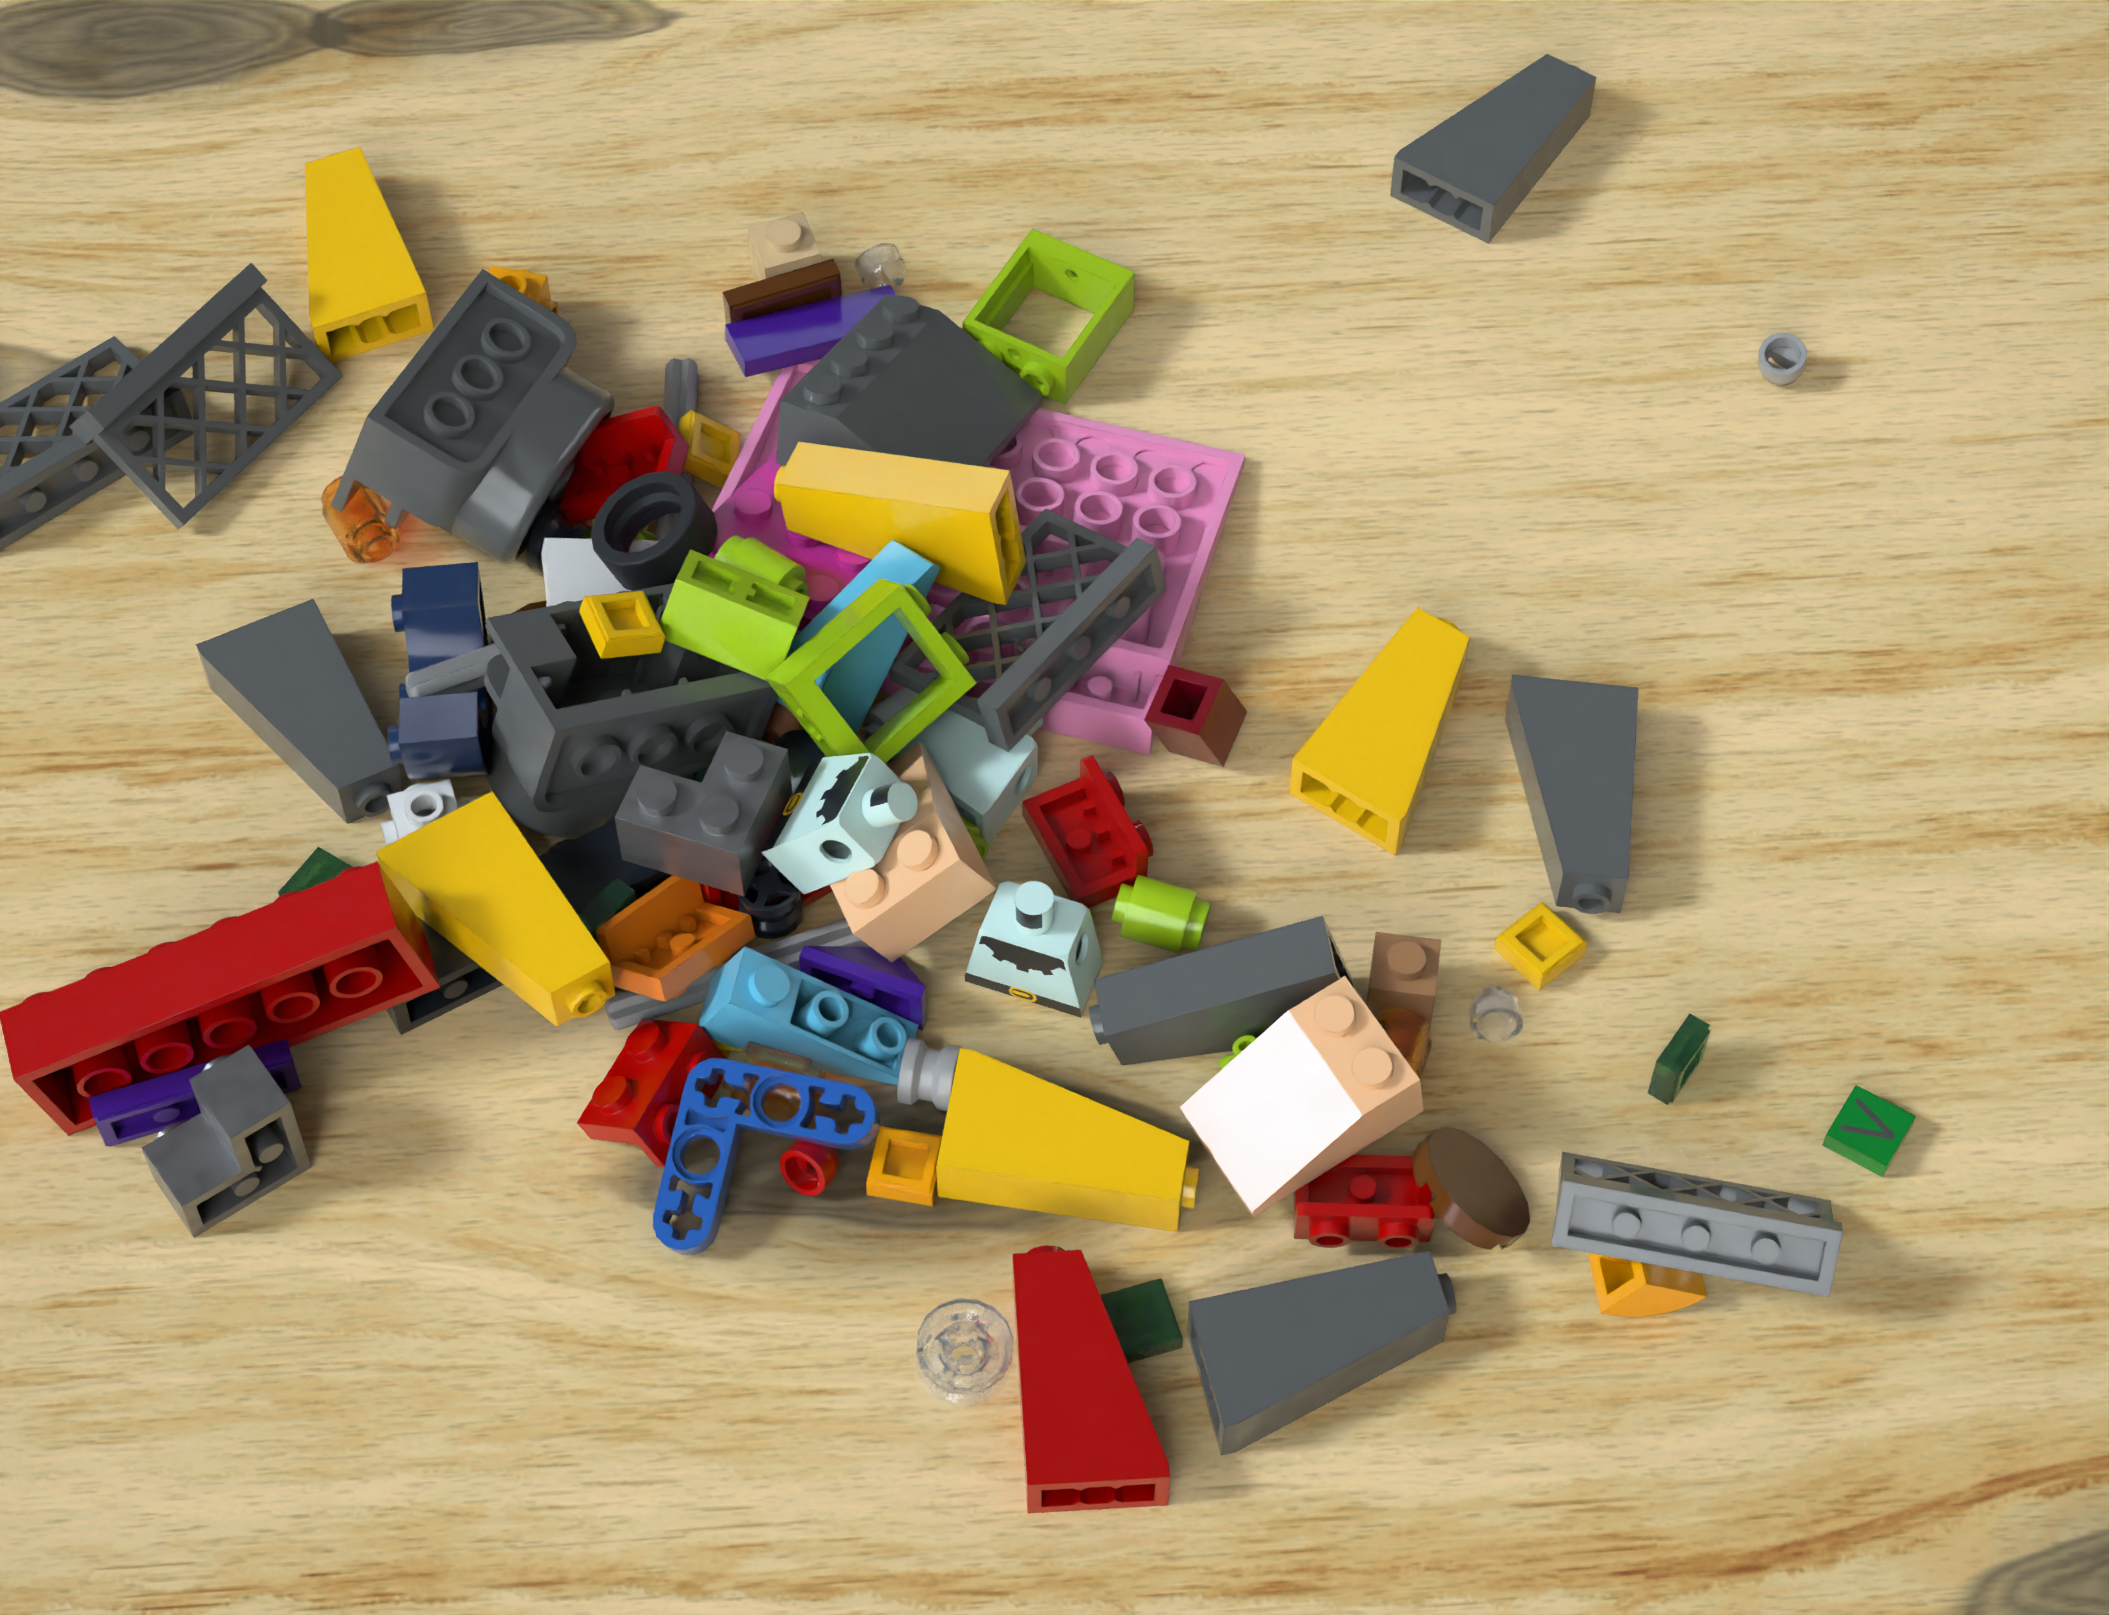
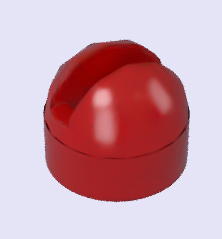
M796 1141L781 1156L779 1167L784 1180L791 1188L806 1196H816L834 1180L839 1169V1158L836 1148Z

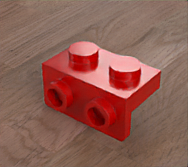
M657 405L601 420L585 442L575 462L576 467L569 478L560 509L572 524L595 519L596 514L608 497L626 482L646 473L668 471L682 475L690 446L665 411Z
M1093 755L1080 759V778L1022 801V816L1069 899L1081 903L1087 908L1117 897L1122 883L1134 887L1138 875L1147 877L1148 857L1153 856L1154 853L1150 836L1140 820L1132 822L1124 809L1125 799L1117 778L1112 772L1104 774Z
M642 1018L626 1039L625 1046L607 1075L594 1090L592 1099L578 1119L577 1124L590 1139L638 1145L657 1167H665L684 1085L690 1071L698 1063L709 1058H727L699 1024ZM719 1074L715 1084H704L701 1093L711 1100L722 1083L725 1074Z
M1354 1154L1294 1191V1239H1309L1312 1245L1323 1248L1342 1247L1349 1244L1350 1240L1378 1241L1379 1246L1393 1250L1410 1249L1417 1246L1419 1242H1430L1435 1222V1213L1429 1204L1431 1201V1190L1428 1183L1424 1184L1421 1188L1417 1185L1414 1178L1412 1156Z

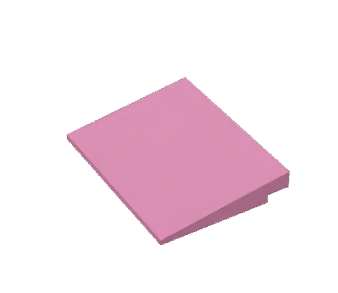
M821 359L781 368L712 508V512L728 499L777 450L780 400ZM1039 408L989 464V468L1010 470L1021 533L1047 509L1127 547L1136 538H1139L1156 546L1166 590L1042 717L1043 725L1039 729L1150 755L1156 735L1144 719L1168 665L1179 666L1244 467L1245 454ZM1050 534L1034 550V554L1039 555L1069 549V542ZM1101 560L1081 564V576L1084 578L1099 575L1112 562ZM1072 566L1037 573L1039 586L1074 579ZM1029 575L1020 576L1013 591L1030 588ZM933 582L925 598L932 608V613L927 616L929 621L932 622L961 591ZM1076 597L1041 604L1042 617L1062 614L1076 600ZM1033 606L999 612V626L1034 620ZM989 615L965 619L955 629L956 635L990 628ZM909 633L897 656L913 641ZM1037 638L1001 644L1003 658L1022 655ZM993 646L965 651L969 657V662L964 666L994 660ZM925 659L916 668V670L924 674L937 671L928 659ZM888 673L879 691L894 694L904 686L892 681ZM996 678L976 682L965 695L978 699L996 681Z

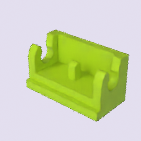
M690 549L673 585L660 621V626L666 641L766 680L765 677L785 661L810 597Z

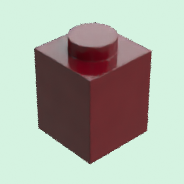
M1168 665L1144 721L1169 752L1224 767L1245 719L1247 710L1224 679Z

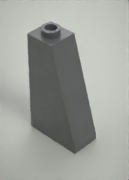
M1546 54L1402 148L1394 157L1390 196L1489 244L1590 117L1596 76Z
M314 598L196 644L211 690L347 824L363 817H373L390 809L387 795L404 791L398 764L392 765L389 747Z
M1512 675L1505 721L1555 904L1558 907L1575 908L1586 914L1620 913L1629 877L1639 688Z
M1319 916L1094 979L1098 1005L1089 1007V1014L1099 1045L1109 1043L1121 1065L1233 1051V1044L1238 1038L1250 1035L1257 1039L1288 1010L1345 976L1352 986L1353 981L1324 917Z
M1431 1251L1189 1301L1187 1334L1221 1456L1235 1453L1444 1342L1448 1317L1456 1313V1299L1449 1275L1447 1273H1437Z

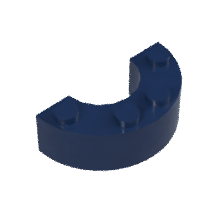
M478 562L403 568L402 594L392 595L391 609L395 632H405L409 673L489 645L488 633L485 627L486 615ZM400 683L399 725L388 726V747L392 765H404L406 774L412 782L490 775V767L487 761L494 740L492 735L494 718L493 700L486 687L467 693L409 698L405 683Z

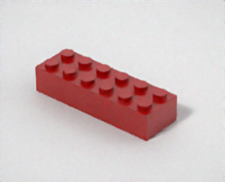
M376 861L366 866L346 869L339 873L336 878L306 890L283 894L273 903L241 916L223 918L215 922L210 928L181 940L158 944L151 948L148 953L113 967L95 969L87 974L85 978L53 991L33 994L22 1003L0 1011V1022L13 1080L70 1136L96 1125L89 1097L203 1064L223 1055H232L247 1045H250L253 1049L287 1038L290 1048L441 987L422 922L379 862Z

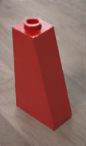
M1045 1245L1035 1247L1027 1253H1013V1295L1027 1514L1167 1506L1170 1485L1169 1463L1082 1250L1065 1251L1058 1246Z

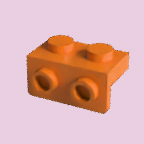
M674 875L600 925L596 931L600 948L610 961L614 987L663 1002L682 995L691 983L712 968L729 961L734 952L756 937L750 914L704 902L699 883Z

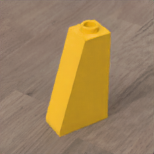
M360 146L305 163L309 320L316 347L331 363L433 331L427 293Z
M798 442L786 466H781L777 471L774 482V496L776 501L781 503L787 530L871 560L891 540L898 541L941 567L934 582L1002 605L1007 604L1026 564L1010 470Z
M1417 607L1293 757L1289 793L1386 851L1396 855L1403 846L1465 672L1470 636L1461 632L1451 621L1444 618H1436Z
M493 791L376 851L379 864L421 920L557 1027L575 1017L583 1018L595 1013L604 1005L606 1000L615 996L610 961Z
M963 1048L959 1050L936 1165L938 1197L1178 1232L1181 1208L1194 1209L1200 1168L1188 1167L1189 1141L977 1051Z

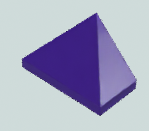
M803 946L799 955L801 972L918 1024V1029L923 1031L928 1020L926 986L901 957L890 962L871 947Z

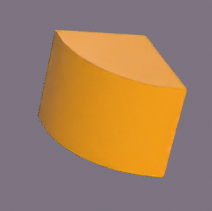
M1588 1253L1600 1312L1602 1314L1619 1317L1653 1316L1688 1307L1707 1297L1702 1273Z

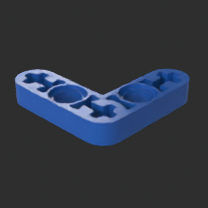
M709 1058L698 1063L690 1071L684 1085L654 1208L653 1228L657 1238L666 1247L681 1255H695L706 1250L714 1242L719 1231L743 1129L843 1150H856L867 1145L876 1136L880 1127V1112L876 1103L862 1088L848 1083L723 1058ZM719 1074H725V1082L731 1088L750 1093V1079H757L758 1081L750 1095L751 1115H742L747 1105L739 1099L721 1097L717 1107H711V1100L701 1093L704 1084H715ZM780 1086L795 1088L801 1098L798 1113L792 1119L785 1122H775L769 1119L765 1112V1101L768 1094ZM822 1092L819 1103L824 1108L837 1111L845 1110L848 1100H855V1108L860 1114L865 1116L863 1123L851 1124L848 1133L841 1134V1128L835 1120L815 1115L816 1128L808 1129L807 1127L815 1113L814 1093ZM709 1138L717 1143L720 1150V1158L716 1167L703 1175L689 1172L684 1163V1154L687 1147L693 1141ZM680 1180L697 1189L712 1188L708 1199L696 1193L692 1210L693 1214L702 1220V1226L700 1230H688L685 1240H679V1231L670 1225L672 1215L680 1216L685 1213L690 1196L684 1190H676Z

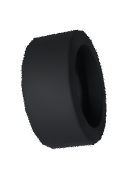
M662 471L646 473L628 481L610 495L596 514L591 538L594 552L625 589L634 591L675 583L690 549L709 556L713 551L718 530L715 514L693 485L682 475ZM680 513L679 519L670 533L657 544L642 551L629 552L636 536L653 520L667 514Z

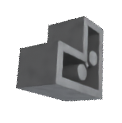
M726 731L702 783L640 765L615 815L622 860L745 896L763 857L761 850L792 794L788 749Z
M250 1045L232 1055H223L212 1060L201 1073L189 1079L201 1113L186 1122H179L166 1127L155 1137L154 1141L142 1147L154 1180L193 1238L312 1168L291 1103Z

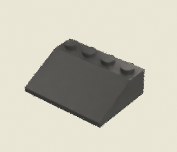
M886 294L780 400L776 463L786 466L798 442L988 467L1041 407L1043 395L941 311L920 305L916 300L907 296H891Z

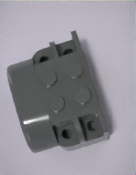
M482 269L367 415L331 506L342 512L359 488L365 485L392 502L384 523L394 530L398 529L411 513L426 523L440 527L448 533L458 536L500 563H512L528 547L530 536L541 516L546 512L553 511L557 506L558 496L576 467L575 462L585 442L601 420L611 417L614 409V398L608 391L567 367L577 344L576 334L568 322Z
M674 583L634 590L644 591L659 624ZM620 591V592H617V593L634 592V591ZM583 600L575 602L565 601L553 606L489 617L485 627L501 654L494 656L488 662L484 676L486 689L498 708L492 725L494 740L487 761L490 767V775H487L491 791L496 795L507 813L519 823L548 836L576 839L603 826L612 816L616 815L640 765L696 781L705 777L726 731L761 741L778 694L766 680L666 640L660 653L601 659L579 613Z

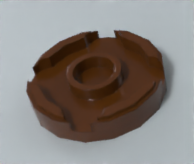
M1446 1126L1433 1130L1417 1145L1412 1155L1416 1183L1420 1188L1428 1183L1430 1190L1435 1195V1198L1429 1202L1433 1212L1457 1236L1475 1247L1492 1250L1497 1244L1502 1249L1508 1248L1525 1234L1530 1223V1214L1524 1193L1504 1162L1483 1142L1465 1131Z

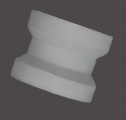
M909 1038L904 1049L897 1090L898 1103L913 1105L922 1100L933 1102L938 1110L947 1111L959 1050L962 1046L948 1044L940 1050L928 1048L921 1039Z

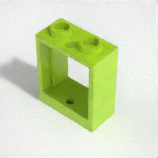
M1032 228L964 319L962 329L1040 394L1066 405L1133 312L1135 272ZM1033 288L1094 313L1063 358L1002 332Z
M881 578L765 677L826 757L871 753L878 756L884 763L889 761L976 684V681L964 667L969 662V657L964 649L948 633L943 632L940 635L927 618L932 613V608L923 595L909 583L903 586L902 584ZM893 613L940 676L862 743L815 683V680Z

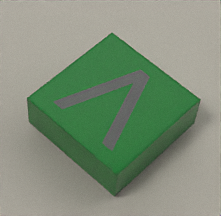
M1855 1085L1828 1130L1822 1146L1883 1177L1911 1130L1916 1116Z

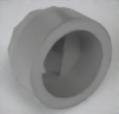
M1777 333L1766 338L1760 346L1758 365L1763 377L1770 383L1780 386L1795 382L1802 375L1806 366V347L1797 336L1789 333ZM1771 357L1777 364H1779L1783 368L1769 362L1768 359Z

